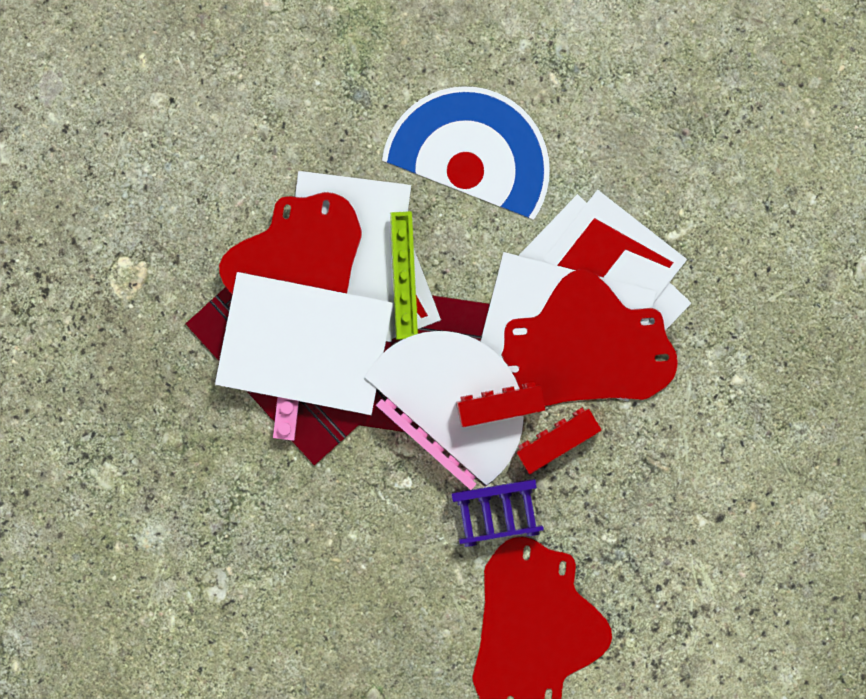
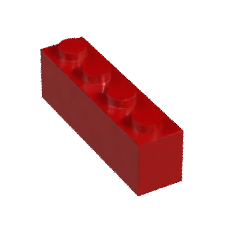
M535 382L522 384L523 388L514 389V386L502 388L500 393L494 394L493 390L481 392V397L473 398V394L461 396V401H456L461 427L546 411L541 385H535Z
M582 407L572 413L574 417L568 421L563 418L556 422L553 430L549 432L547 429L536 435L537 439L530 443L527 440L518 445L519 450L516 453L529 474L602 431L589 408L584 410Z

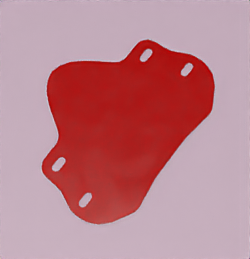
M322 192L308 197H281L275 203L270 227L264 232L236 244L222 256L219 263V274L223 284L233 295L236 275L239 272L347 294L353 261L362 237V230L356 212L347 199L335 193ZM325 200H328L330 203L327 214L322 213V205ZM285 205L291 206L288 219L283 218Z
M579 269L567 274L555 287L539 315L529 318L512 319L506 324L504 330V349L501 354L507 366H518L519 371L512 374L517 381L519 389L523 388L522 384L535 382V385H541L545 406L567 401L603 398L648 399L664 389L674 379L677 371V354L666 336L662 314L654 308H626L599 276L587 270ZM654 318L655 323L642 325L641 319ZM515 328H526L527 333L524 335H514L513 330ZM668 354L669 359L667 361H656L655 356Z
M515 537L506 540L500 545L485 565V605L481 642L472 676L479 699H507L509 696H513L514 699H545L547 689L552 690V699H561L563 682L566 677L596 661L610 647L612 630L608 621L575 589L576 563L570 554L548 549L531 538ZM525 546L530 547V558L528 560L523 559ZM561 561L566 562V572L564 575L559 574Z

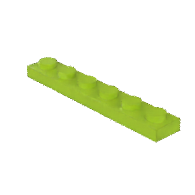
M412 211L390 212L396 339H406L418 334Z

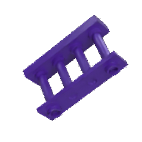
M532 479L451 493L453 502H457L461 509L465 538L459 539L460 544L470 547L477 545V541L524 533H527V537L540 535L539 531L544 530L543 525L536 526L531 497L532 489L537 488L536 480ZM520 491V495H523L528 527L515 529L510 500L511 492ZM493 495H499V498H502L507 531L494 533L489 503ZM478 498V501L481 502L486 534L473 536L468 505L470 499Z

